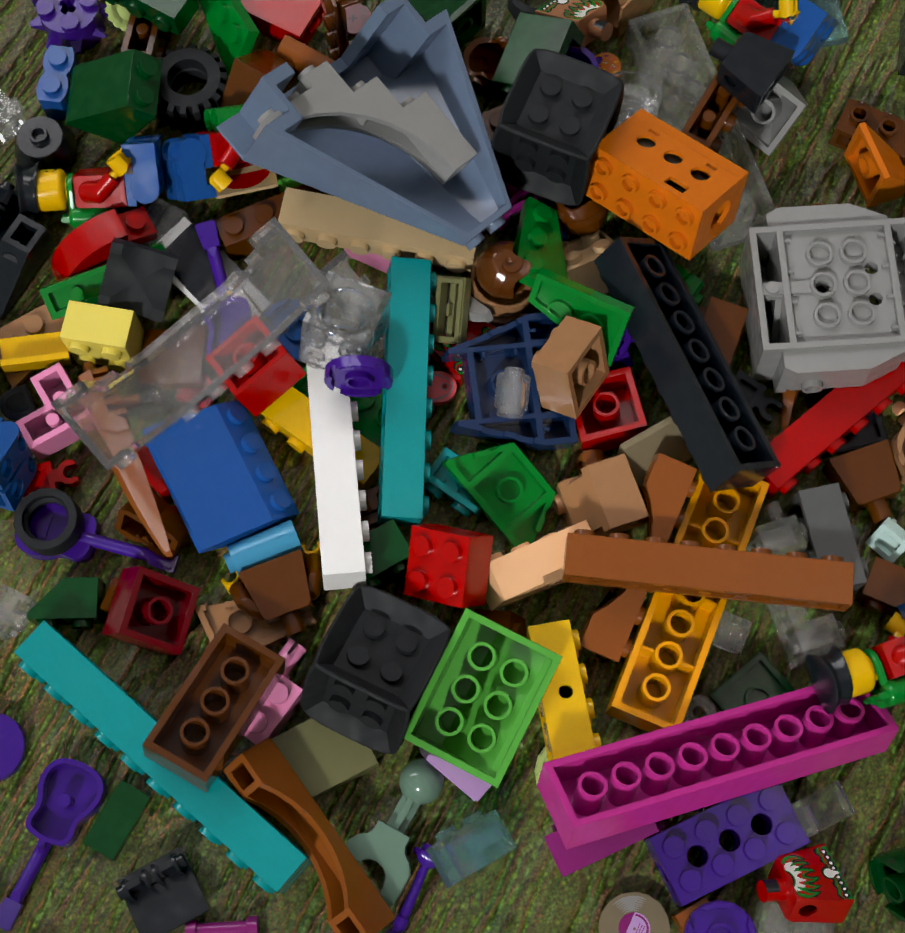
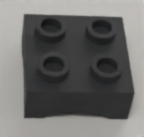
M114 237L97 305L133 310L137 315L162 322L179 255Z

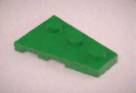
M529 196L522 204L513 253L531 263L532 268L530 272L518 281L530 288L533 287L536 275L541 267L565 278H568L557 210Z
M542 267L536 275L528 299L531 304L558 326L566 315L601 326L609 367H611L615 360L635 308Z

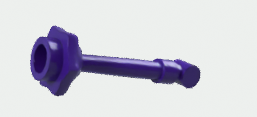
M425 842L422 848L414 846L413 852L416 854L421 866L399 915L397 914L394 919L393 929L388 930L386 933H403L406 930L410 921V914L429 868H436L440 865L444 866L447 863V860L441 858L443 850Z

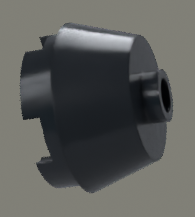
M45 116L33 117L21 125L17 132L15 144V158L19 165L29 168L38 161H41L45 170H66L71 164L72 166L74 165L77 157V142L74 134L68 127Z

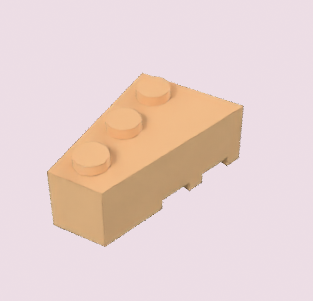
M587 520L561 531L549 533L531 544L529 542L522 543L512 548L511 552L502 555L501 552L492 554L486 601L490 610H495L565 583L562 582L567 534L574 533L577 529L591 530Z

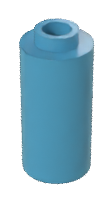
M288 520L227 545L229 552L223 554L230 573L236 571L238 573L301 549L302 552L304 550L292 521Z

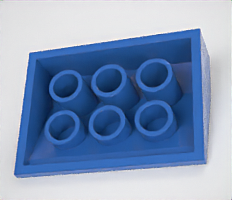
M239 400L209 406L149 430L142 435L199 554L227 547L229 544L288 520L293 521L300 514L247 408Z

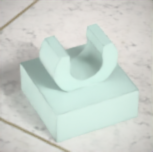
M888 517L865 543L886 561L893 563L905 551V530L897 524L895 518L891 519Z

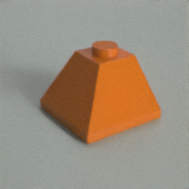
M865 122L858 124L843 155L868 208L903 197L905 194V165H903L899 155Z

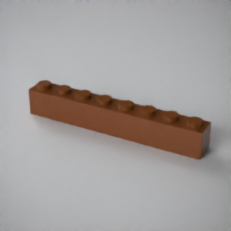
M577 529L574 533L567 534L562 582L845 612L853 605L854 563L843 562V557L826 555L822 556V559L808 558V554L804 552L793 551L787 552L786 555L772 554V550L767 548H752L751 552L738 551L736 546L730 544H718L715 548L701 547L700 542L684 540L680 541V544L666 543V539L661 537H646L645 541L631 539L630 535L624 533H611L609 537L596 536L592 530Z

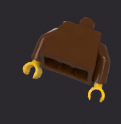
M317 542V548L313 551H307L304 544L302 545L303 552L299 549L237 573L236 571L237 576L235 580L227 582L223 577L221 582L232 596L236 606L251 618L258 621L265 620L268 625L281 621L287 638L300 635L307 631L301 613L314 608L313 601L320 596L323 577L320 542Z

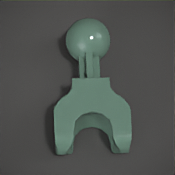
M425 758L412 760L402 769L399 777L402 796L387 823L378 820L373 830L368 833L357 834L345 843L358 864L363 860L370 859L377 861L383 867L386 878L380 895L389 908L396 903L412 875L411 862L407 855V847L412 838L405 833L421 804H428L436 800L444 787V775Z

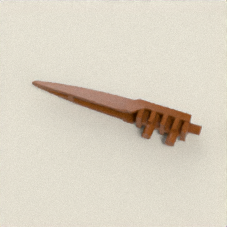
M85 362L82 365L83 373L78 376L77 385L107 460L132 508L158 548L166 557H173L154 495L130 435L132 431L127 414L142 410L137 397L121 402L117 392L119 389L131 386L130 378L127 373L112 378L107 366L96 368L93 362Z

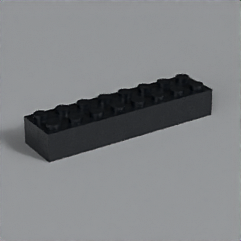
M619 237L594 262L612 298L635 307L627 326L628 333L634 339L642 355V361L649 369L656 383V388L671 413L673 422L678 426L686 442V448L693 456L701 472L702 480L708 486L710 492L753 487L781 467V464L667 247L656 239Z

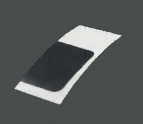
M183 217L158 242L163 241L167 252L179 255L172 283L206 315L207 309L220 302L207 251H204L195 226ZM220 250L232 298H242L248 301L253 308L254 318L258 316L262 319L276 304Z

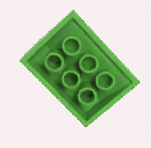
M466 608L409 721L404 739L498 788L563 657Z

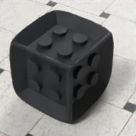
M533 49L523 62L509 90L492 138L491 148L494 151L503 181L556 203L579 206L586 197L584 194L592 156L601 140L613 131L618 121L624 98L623 82L603 69L570 56L546 49Z
M358 585L338 611L319 646L314 663L306 675L300 701L302 710L321 725L363 746L381 753L395 754L405 740L404 736L409 721L452 637L451 628L431 613L397 596L375 587Z

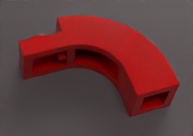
M144 206L118 215L115 209L106 211L84 222L62 240L53 254L51 270L57 281L101 265L108 259L114 237L143 244L157 239L158 232Z

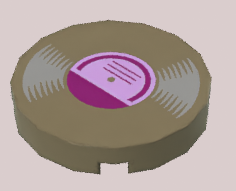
M636 891L621 893L609 900L600 912L597 925L598 933H670L671 931L668 915L662 905L650 895Z

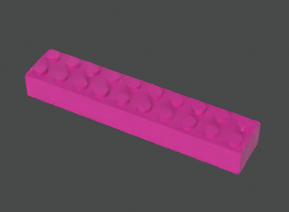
M812 685L545 762L542 766L537 787L567 850L885 752L897 734L899 727L887 708L880 709L875 705L864 704L863 699L869 697L870 692L852 698L848 705L837 706L834 713L827 714L821 707Z

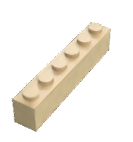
M289 187L285 189L278 218L280 237H284L293 243L307 241L316 243L325 249L339 247L349 249L350 252L357 255H366L368 253L381 255L386 260H391L392 256L431 260V266L446 267L447 270L454 273L471 272L477 249L476 246L469 251L466 246L459 245L336 196Z

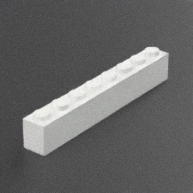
M344 333L305 335L324 590L356 588L358 585H366V574L373 573L371 552H364L363 542L370 541L368 520L361 521L360 511L367 510L365 490H358V481L364 480L363 460H356L355 451L361 450L360 430H353L352 422L359 421L357 401L350 402V397L340 394L339 388L334 387L331 390L324 382L326 364L332 359L353 355L352 345L345 346Z

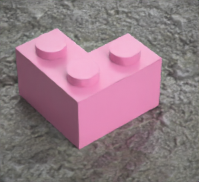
M60 362L30 378L45 406L19 419L15 423L22 432L29 449L40 461L95 431L84 401Z

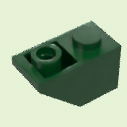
M99 577L63 578L27 612V619L38 626L43 621H46L56 630L59 629V625H72V628L77 630L93 629V624H104V610L100 609V606L105 597L106 584Z

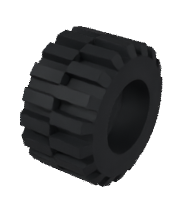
M190 44L189 48H184L183 45L176 46V51L172 52L169 49L164 52V58L158 57L163 61L157 110L163 120L166 119L168 125L173 128L177 125L180 131L186 132L187 128H191L192 132H199L200 127H205V130H207L204 122L205 109L218 108L220 106L228 81L226 67L223 61L220 62V58L215 52L210 54L209 48L203 46L199 50L195 44ZM190 82L206 84L202 90L192 95L177 93L183 85Z

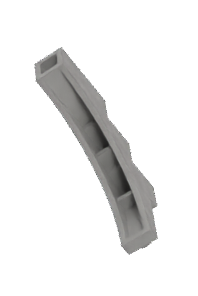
M327 60L316 68L313 65L306 67L298 75L299 83L293 93L287 98L303 117L293 133L304 130L332 128L355 131L381 139L404 151L422 164L442 185L462 171L478 154L426 92L416 99L409 96L400 104L377 76L366 84L361 80L350 88ZM270 108L259 117L257 122L260 125L253 135L255 140L267 124L283 115L279 109L274 112Z

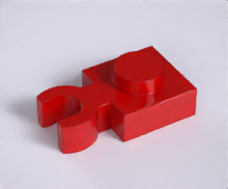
M66 460L56 469H54L51 461L37 464L36 474L23 498L30 492L41 488H56L59 490L58 486L60 485L70 488L79 486L81 479L78 476L66 477L69 470L78 468L77 463L74 460Z

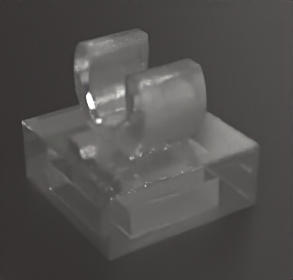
M723 611L711 645L739 656L753 622Z

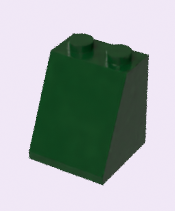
M409 0L410 4L425 22L447 9L460 49L485 27L486 0Z
M131 49L74 66L71 74L65 124L123 144L130 136H134L156 117L163 60L136 49Z

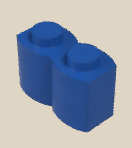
M50 45L43 57L44 73L38 81L36 92L46 116L51 119L66 120L72 68L79 65L72 47Z

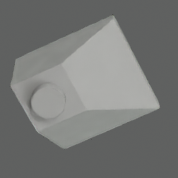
M783 75L756 114L746 107L744 109L740 107L737 109L735 115L738 116V119L733 128L765 154L771 156L808 104L795 84Z

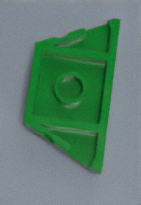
M514 442L452 457L442 462L443 466L512 548L525 542L530 544L534 542L537 532H541L545 522V513L551 507L556 492Z

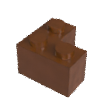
M265 48L235 58L219 107L245 104L264 75L285 62L293 70L296 65ZM294 76L283 90V94L291 89Z

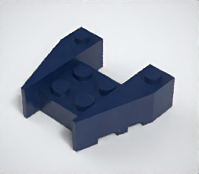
M544 313L526 314L479 337L456 345L443 354L440 358L441 363L462 361L470 420L457 421L450 427V433L499 444L514 442L518 448L535 452L567 449L578 443L574 418L554 411L541 412L539 393L532 369L533 354L541 350L549 339L552 330L558 327L555 322Z

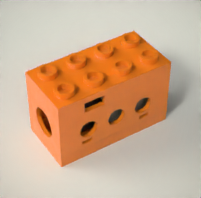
M641 108L601 140L591 159L584 195L690 261L734 222L749 172Z

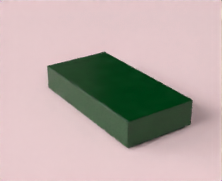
M120 780L83 843L115 861L151 802L152 797Z

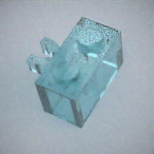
M496 809L484 816L479 810L462 820L464 827L456 831L452 825L434 836L437 842L426 851L447 889L517 848Z

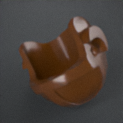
M498 36L497 39L476 38L462 52L471 84L477 87L476 90L483 92L499 89L492 79L508 40L502 36Z
M587 196L579 206H569L552 201L554 209L557 210L561 227L571 235H591L599 230L607 217L608 209Z
M513 241L492 243L480 253L477 259L475 270L477 280L482 289L492 297L513 299L514 294L525 287L524 284L518 281L530 272L532 268L531 263L513 253L515 246Z

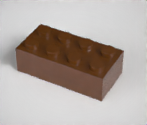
M223 623L143 742L144 756L207 793L283 675L286 659Z

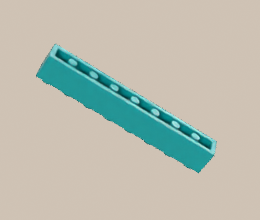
M392 256L387 269L384 361L390 364L393 369V383L390 389H382L377 524H384L394 519L397 525H419L423 516H428L429 496H424V483H429L430 463H425V450H430L431 430H426V418L431 417L432 398H427V386H431L433 381V366H428V354H433L434 334H429V323H433L435 318V303H430V292H434L436 287V272H431V260Z

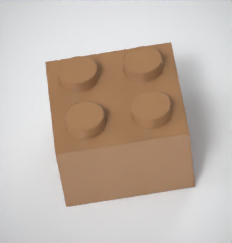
M566 315L559 326L552 330L549 339L541 350L534 354L532 369L542 408L574 419L579 417L610 373L601 326Z

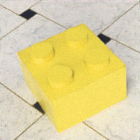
M69 300L59 337L74 360L80 365L89 361L93 362L94 365H106L109 369L117 372H127V369L138 371L142 355L144 329L133 310Z

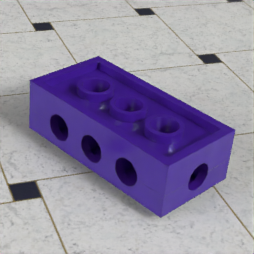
M781 784L723 801L644 840L676 907L684 906L774 861L779 856L788 854L811 842ZM754 816L760 818L764 823L762 835L756 834L751 828V820ZM722 832L728 833L733 839V847L730 851L724 850L719 843V836ZM690 847L698 849L702 855V862L698 867L692 866L687 860V852Z

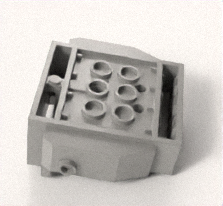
M849 203L781 207L766 214L762 227L748 228L739 260L743 303L744 307L749 309L745 320L753 379L756 381L772 380L774 393L786 392L787 389L790 391L802 390L804 393H816L826 388L864 386L897 369L901 362H905V217L888 218L887 215ZM871 268L875 271V274H868L865 269ZM822 286L827 292L821 293L816 287ZM869 299H877L880 304L874 305ZM765 303L771 304L772 321L769 330L767 327Z

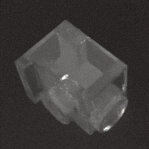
M2 584L0 588V638L8 642L10 636L16 638L18 632L25 630L29 624L27 612L38 602L5 584Z

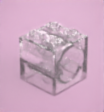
M328 270L302 321L298 361L304 362L312 368L325 370L327 363L341 356L366 355L374 357L385 334L392 293Z

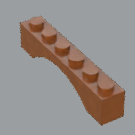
M661 453L653 456L641 485L646 509L649 514L646 537H661L666 539V543H672L668 541L673 528L676 530L680 528L686 511L681 509L686 497L691 498L698 485L699 479L694 478L697 468ZM622 588L606 604L590 612L579 636L581 647L615 662H619L621 656L626 658L633 644V638L629 637L634 624L639 626L642 622L647 608L642 605L647 592L652 594L653 591Z
M270 737L241 753L223 769L243 800L260 807L275 817L293 834L304 848L321 882L327 907V920L335 933H378L396 918Z

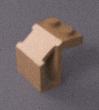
M625 453L587 465L580 469L581 475L565 479L557 484L553 504L557 514H563L567 524L564 529L587 520L596 536L609 537L611 533H621L645 525L649 517Z

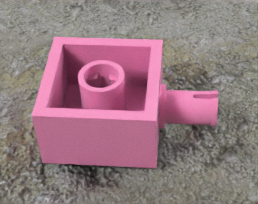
M291 638L287 640V643L278 653V655L286 659L284 673L244 734V737L255 745L268 737L272 739L277 736L301 705L303 689L290 681L288 674L307 650L299 643L297 645L296 641Z

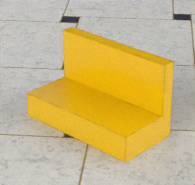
M61 331L0 339L2 356L0 364L4 373L50 368L59 362L62 366L71 365L70 352L59 337Z

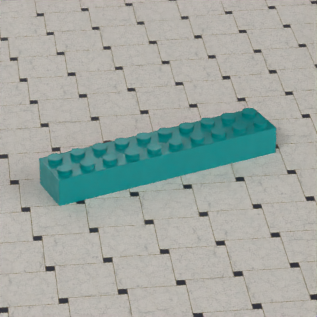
M43 621L14 651L22 659L18 666L24 672L42 684L47 682L43 689L55 700L61 701L67 707L71 704L73 707L69 712L83 725L86 724L92 730L96 727L98 731L94 735L104 745L112 748L117 753L119 750L124 752L120 759L135 772H139L142 776L147 773L150 778L146 783L159 795H164L167 799L172 796L176 800L172 805L173 808L187 820L190 819L192 822L198 820L202 824L199 831L209 841L219 846L222 844L227 846L229 850L225 855L241 869L247 870L250 867L256 873L252 878L253 881L265 892L273 894L276 891L277 893L285 894L312 863L306 853L255 807L243 800L240 794L219 775L206 793L145 757L142 744L158 720L62 633L46 621Z

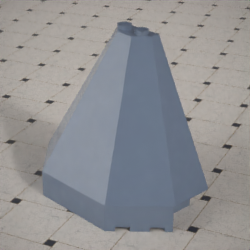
M385 0L378 4L343 55L330 64L350 88L361 80L366 84L377 76L400 104L409 96L416 99L424 92L430 96L478 153L462 171L442 185L422 164L407 153L381 139L355 131L332 128L304 130L293 133L303 117L287 99L293 93L296 86L286 93H282L295 74L287 62L264 75L240 112L216 127L243 161L459 245L466 246L469 251L485 239L482 235L483 232L487 230L491 235L506 222L502 216L512 208L447 9L425 22L408 0ZM270 108L274 112L279 109L283 115L267 124L255 140L253 135L260 125L257 122L259 117Z

